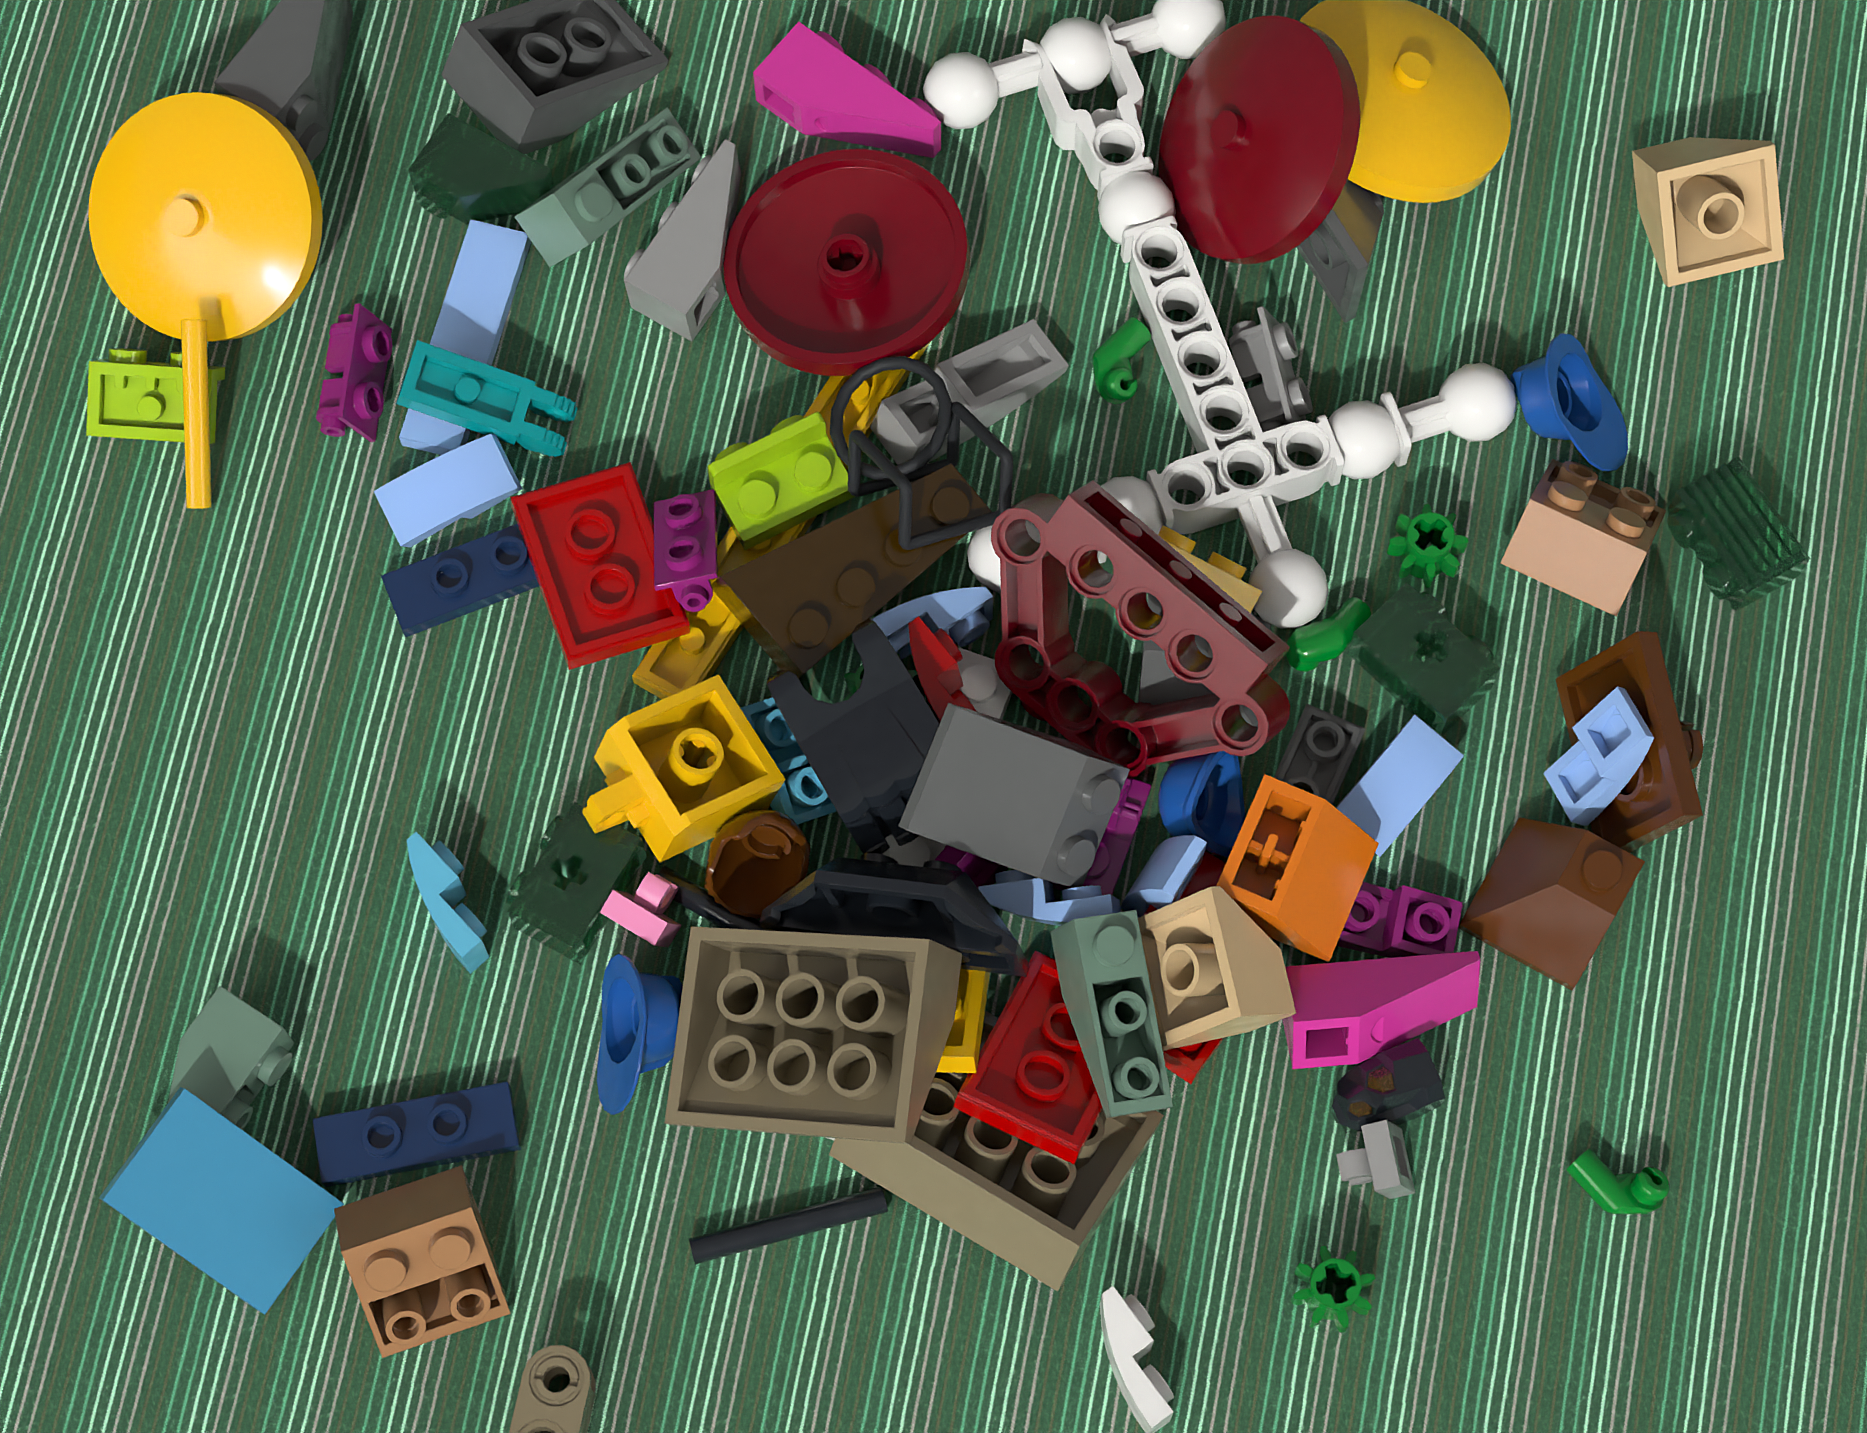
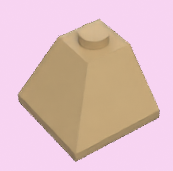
M1689 137L1632 151L1637 208L1663 282L1667 287L1784 260L1774 143L1762 140Z
M1220 886L1208 887L1138 918L1163 1051L1251 1032L1296 1014L1281 949Z

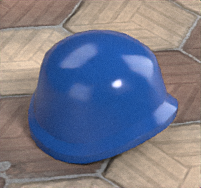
M1225 751L1177 759L1168 767L1160 783L1158 808L1162 822L1171 836L1196 835L1207 842L1205 849L1212 854L1223 857L1230 855L1245 820L1243 787L1238 756L1230 755Z

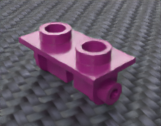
M359 303L354 305L353 315L341 314L338 316L337 323L330 326L325 369L331 374L343 372V378L323 380L316 420L321 423L320 431L325 435L341 437L345 435L346 428L350 427L369 442H375L379 417L384 408L383 388L387 362L391 357L393 348L392 328Z
M714 489L693 494H681L670 499L654 502L655 590L672 588L676 600L685 610L690 612L700 611L705 608L713 596V587L710 579L718 578L716 494Z

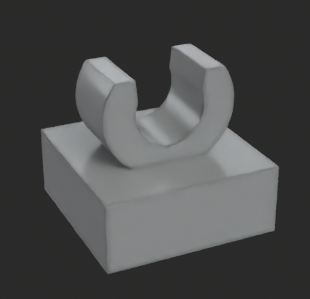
M1388 1120L1361 1126L1365 1148L1336 1154L1341 1181L1349 1180L1351 1186L1373 1181L1374 1190L1389 1199L1415 1193L1402 1129Z

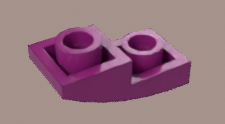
M1362 882L1336 946L1389 958L1454 953L1463 902L1405 885L1395 890H1390Z

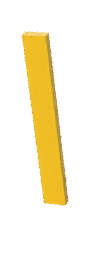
M930 342L909 358L919 361ZM905 369L884 370L866 379L854 391L843 415V435L847 445H849V435L853 430H860L869 437L872 432L870 426L882 400L897 394L911 371ZM830 376L804 415L805 418L815 412H820L826 422L827 437L833 447L834 444L830 436L831 409L840 388L851 376ZM841 460L845 469L847 470L848 466ZM816 516L747 550H744L733 528L730 527L717 547L718 578L804 536ZM717 578L710 579L711 584H712ZM714 591L711 601L706 604L704 609L697 612L685 610L690 623L689 634L651 646L632 675L634 684L660 699H664L711 678L744 628Z

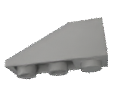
M726 139L713 156L707 155L700 161L693 174L692 186L680 203L675 201L667 207L660 219L657 235L646 250L641 248L634 253L624 272V283L631 308L691 342L726 294L723 265L728 235L736 217L741 179L736 145Z

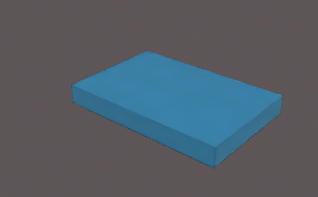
M182 1087L178 1089L99 1197L103 1202L264 1315L334 1219V1209L344 1205L336 1197Z

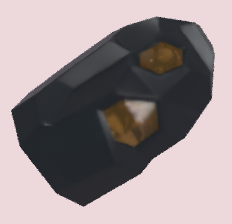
M1417 1038L1385 1050L1376 1057L1352 1067L1337 1083L1331 1112L1336 1123L1356 1131H1362L1361 1126L1383 1120H1388L1398 1126L1440 1107L1445 1100L1441 1078L1431 1056L1420 1039Z

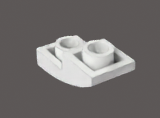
M1114 1286L1102 1293L1100 1301L1101 1327L1107 1355L1122 1395L1134 1417L1145 1433H1155L1170 1422L1173 1410L1167 1403L1174 1398L1168 1384L1151 1364L1142 1370L1136 1362L1151 1351L1154 1340L1148 1332L1155 1325L1135 1296L1130 1294L1123 1299Z

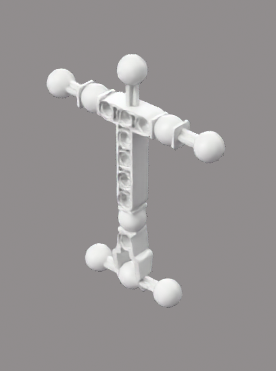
M1157 0L1153 6L1152 13L1118 24L1107 14H1105L1100 24L1083 17L1063 18L1048 28L1040 40V44L1024 39L1021 54L989 64L985 59L969 52L950 53L936 61L926 76L923 87L924 100L934 110L939 121L953 129L976 127L989 118L997 105L998 98L1038 86V97L1054 142L1063 150H1074L1076 156L1082 162L1090 182L1098 190V212L1102 228L1113 242L1121 245L1120 255L1123 263L1130 262V284L1197 451V454L1176 460L1167 465L1161 474H1157L1155 469L1147 471L1146 481L1134 476L1114 477L1101 485V487L1157 535L1162 525L1179 534H1190L1240 518L1258 562L1251 572L1248 584L1262 591L1254 609L1263 621L1281 629L1301 627L1317 617L1326 604L1329 592L1326 574L1314 557L1297 549H1292L1275 506L1309 496L1318 491L1327 481H1329L1331 486L1340 483L1341 475L1352 479L1374 478L1389 468L1393 461L1397 467L1406 465L1411 450V443L1447 431L1469 442L1489 441L1503 432L1514 419L1517 401L1512 382L1502 370L1486 363L1465 364L1450 374L1441 385L1438 396L1397 408L1391 392L1381 394L1379 405L1368 400L1352 401L1334 411L1329 419L1324 414L1316 418V423L1299 421L1262 432L1188 245L1181 233L1177 231L1176 209L1172 192L1161 178L1152 175L1153 162L1151 157H1144L1145 142L1139 125L1142 116L1144 87L1130 58L1159 48L1180 59L1196 58L1209 43L1225 31L1227 22L1221 0ZM1107 74H1110L1118 96L1116 109H1097L1090 115L1087 110H1073L1069 106L1064 92L1068 94L1087 93L1099 86ZM1119 153L1129 158V160L1122 163H1113L1103 157L1107 154ZM1158 256L1168 260L1171 265L1158 269L1149 266L1144 260ZM1180 309L1187 311L1193 318L1188 321L1178 322L1171 320L1165 313L1170 310ZM1201 362L1211 366L1215 372L1210 375L1199 376L1191 373L1186 366ZM1215 416H1224L1234 421L1237 426L1231 430L1223 431L1212 427L1207 420ZM1298 451L1306 452L1312 455L1317 463L1312 466H1299L1293 463L1287 455ZM1245 470L1254 474L1259 481L1253 485L1244 486L1234 482L1229 474L1234 471ZM1179 489H1187L1196 493L1200 500L1194 504L1184 505L1173 500L1170 494ZM1026 520L1028 534L1033 540L1040 543L1038 529L1032 522ZM992 526L976 530L971 537L967 550L968 562L973 574L983 586L1001 594L1000 559L994 552L991 543ZM1098 551L1097 554L1099 563L1106 562L1107 555L1101 551Z

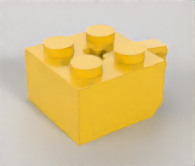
M718 674L624 716L606 731L594 758L606 776L604 781L608 787L591 795L582 813L595 834L629 820L634 829H639L657 860L661 863L715 837L720 828L734 816L753 809L768 810L786 779Z

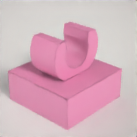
M648 872L638 887L635 896L627 892L612 890L600 913L652 945L669 948L682 925L663 913L674 899L679 887L658 874L654 875Z

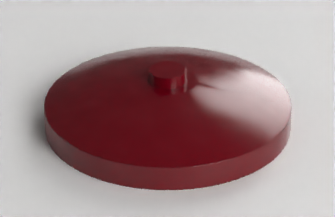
M1268 15L1250 18L1227 29L1209 43L1196 57L1181 79L1164 120L1159 145L1158 171L1159 178L1169 188L1174 198L1177 231L1181 233L1187 243L1201 253L1237 264L1263 263L1278 258L1307 239L1324 221L1338 200L1348 179L1357 150L1360 128V102L1355 77L1346 56L1334 40L1323 31L1285 16Z
M835 150L805 158L786 167L761 185L748 199L736 217L728 235L723 262L724 280L731 305L739 323L750 339L761 350L777 361L800 371L826 376H851L859 368L880 358L910 357L925 347L943 330L956 312L966 290L970 272V245L965 224L955 200L945 186L929 171L906 158L879 150Z

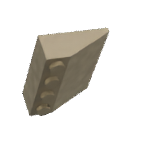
M691 927L664 1123L675 1126L911 1144L955 1019L962 953L930 939Z
M987 1011L984 1014L979 1054L999 1019ZM936 1072L911 1144L835 1138L829 1153L831 1157L1058 1292L1104 1219L1164 1115L1155 1110L1106 1118L1102 1109L1075 1164H1072L954 1108L957 1094L969 1073Z

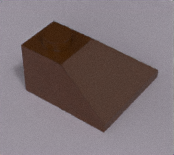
M1519 817L1458 928L1573 991L1645 861L1588 830Z

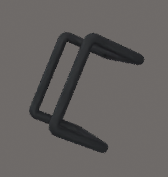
M953 402L951 407V426L947 433V458L926 464L923 468L907 476L863 432L853 430L849 435L848 490L851 495L860 497L898 486L900 490L898 541L903 549L919 548L992 526L995 519L1011 507L1013 456L1010 450L960 402ZM961 420L1000 458L999 508L995 512L911 536L913 490L910 482L921 479L951 463L956 467L959 460ZM861 449L890 479L871 480L860 484Z

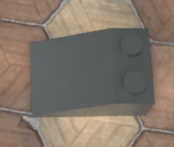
M281 0L214 82L218 94L230 95L249 101L278 119L298 141L309 161L314 160L321 153L326 145L328 133L331 129L353 18L350 0Z
M531 0L461 24L441 75L514 159L560 142L663 71L669 60L616 0Z
M948 703L899 827L1040 879L1073 888L1082 887L1087 873L1094 862L1095 854L1112 812L1119 801L1121 790L1130 769L1077 743Z

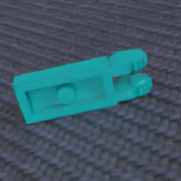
M417 340L412 350L395 403L484 435L494 434L498 440L513 445L517 442L527 450L539 452L549 457L564 455L567 446L565 437L554 431L524 421L527 409L529 408L537 415L566 423L575 420L578 410L576 402L565 398V396H559L554 392L535 386L536 382L419 340Z

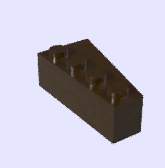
M952 463L911 483L913 490L911 536L992 512ZM898 489L721 575L712 583V587L716 595L779 669L789 670L799 678L854 631L857 624L870 618L967 533L919 548L903 549L898 541L900 490Z

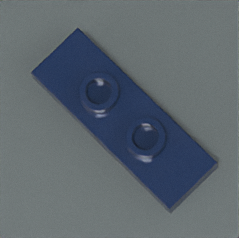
M518 524L381 575L405 638L539 587Z
M509 1082L313 1118L321 1182L325 1187L521 1150Z

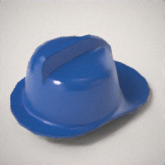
M1560 333L1551 340L1546 355L1518 367L1510 376V381L1514 385L1525 420L1530 429L1538 436L1571 440L1577 450L1591 465L1601 471H1615L1624 464L1628 452V435L1622 413L1613 396L1594 370L1582 344L1573 335Z
M617 954L610 959L605 969L602 983L603 1022L598 1054L597 1086L603 1109L612 1115L622 1112L631 1100L639 1074L663 1067L673 1058L683 989L679 978L674 976H660L652 973L638 972L631 959L622 954Z

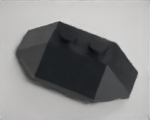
M864 853L860 856V859L838 857L814 871L762 910L760 924L766 931L930 939L962 953L961 969L1027 977L1029 963L1018 941L966 872H962L958 866L944 861L930 860L924 862L923 867L899 864L894 858L878 853Z

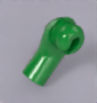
M1130 317L1092 356L1095 388L1105 401L1112 404H1121L1132 398L1137 392L1138 380L1133 379L1130 359L1152 337L1147 327L1134 317Z
M1351 597L1345 600L1331 617L1297 628L1286 642L1290 647L1286 653L1290 666L1298 671L1308 672L1317 668L1320 662L1328 661L1341 655L1371 619V611L1368 605L1356 597Z
M1590 1148L1566 1169L1568 1174L1601 1209L1610 1214H1648L1660 1208L1663 1204V1199L1669 1193V1181L1659 1169L1645 1167L1641 1173L1614 1174Z

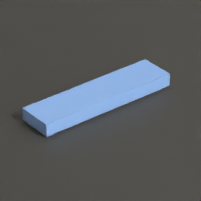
M470 220L430 345L492 366L531 245V240L525 232ZM408 408L399 439L402 446L443 455L465 445L471 430Z

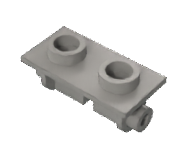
M1262 306L1257 308L1261 324L1256 326L1255 321L1237 323L1232 327L1233 336L1229 339V345L1243 383L1262 377V384L1248 388L1246 392L1262 432H1266L1294 422L1307 421L1305 415L1312 413L1313 407L1304 381L1300 377L1295 378L1291 359L1298 356V349L1287 322L1279 323Z

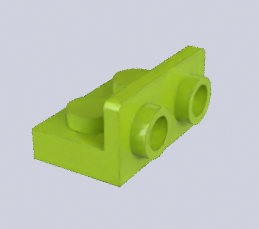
M109 348V359L89 361L86 436L184 442L182 352H171L170 363L147 362V350ZM208 366L210 444L215 443L217 381L225 379V367Z
M815 412L805 418L802 415L789 417L778 423L772 429L770 435L749 445L746 442L733 444L721 451L716 456L715 461L707 467L711 490L714 489L716 499L744 550L855 497L848 490V472L827 437L826 422L820 412Z

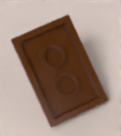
M1637 631L1555 679L1571 746L1579 741L1572 727L1617 686L1627 691L1654 737L1648 753L1630 781L1615 799L1590 823L1593 834L1630 853L1703 816L1692 769L1698 766L1702 758L1703 738L1699 730L1692 729L1694 727L1693 723L1679 721L1657 632Z

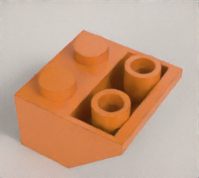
M1264 774L1216 886H1220L1268 937L1329 962L1379 843L1326 799Z

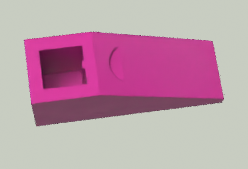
M798 21L753 72L756 101L802 134L934 158L941 151V121L937 118L934 110L923 100L916 97L908 99L895 90L888 78L876 67L870 64L861 66L845 54L841 45L832 36L823 31L815 33Z
M1478 951L1285 967L1296 1014L1282 1019L1292 1069L1359 1064L1476 1008L1478 1005L1480 956Z

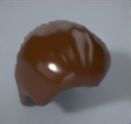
M753 809L734 816L720 828L709 846L705 889L708 890L709 895L714 897L716 903L728 909L731 914L759 919L761 918L762 910L805 879L810 863V842L798 824L788 815L779 811Z

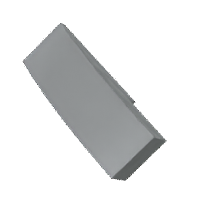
M1032 319L938 363L934 371L944 380L952 403H962L988 428L1066 372L1069 365L1035 320ZM925 380L882 400L870 428L897 465L916 457L932 438L938 424L939 408L933 387ZM961 420L959 445L975 436ZM947 436L941 449L930 461L947 453Z

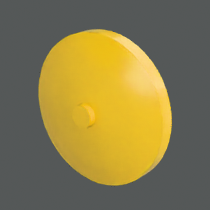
M1325 0L1311 8L1300 19V22L1323 31L1334 40L1346 56L1355 77L1360 102V128L1357 150L1348 180L1369 191L1392 199L1432 203L1460 197L1480 185L1490 174L1505 152L1511 131L1510 106L1503 84L1494 67L1478 46L1461 30L1433 11L1408 0Z
M203 92L181 93L157 100L139 110L117 130L107 144L96 167L89 197L88 217L92 247L99 268L112 292L143 323L158 332L178 339H182L181 320H207V342L237 339L267 327L281 317L300 296L310 279L320 250L323 224L322 202L314 171L305 152L291 132L278 119L261 107L230 95Z

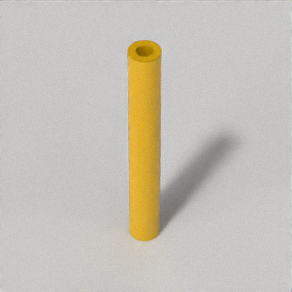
M181 320L186 508H211L207 320Z

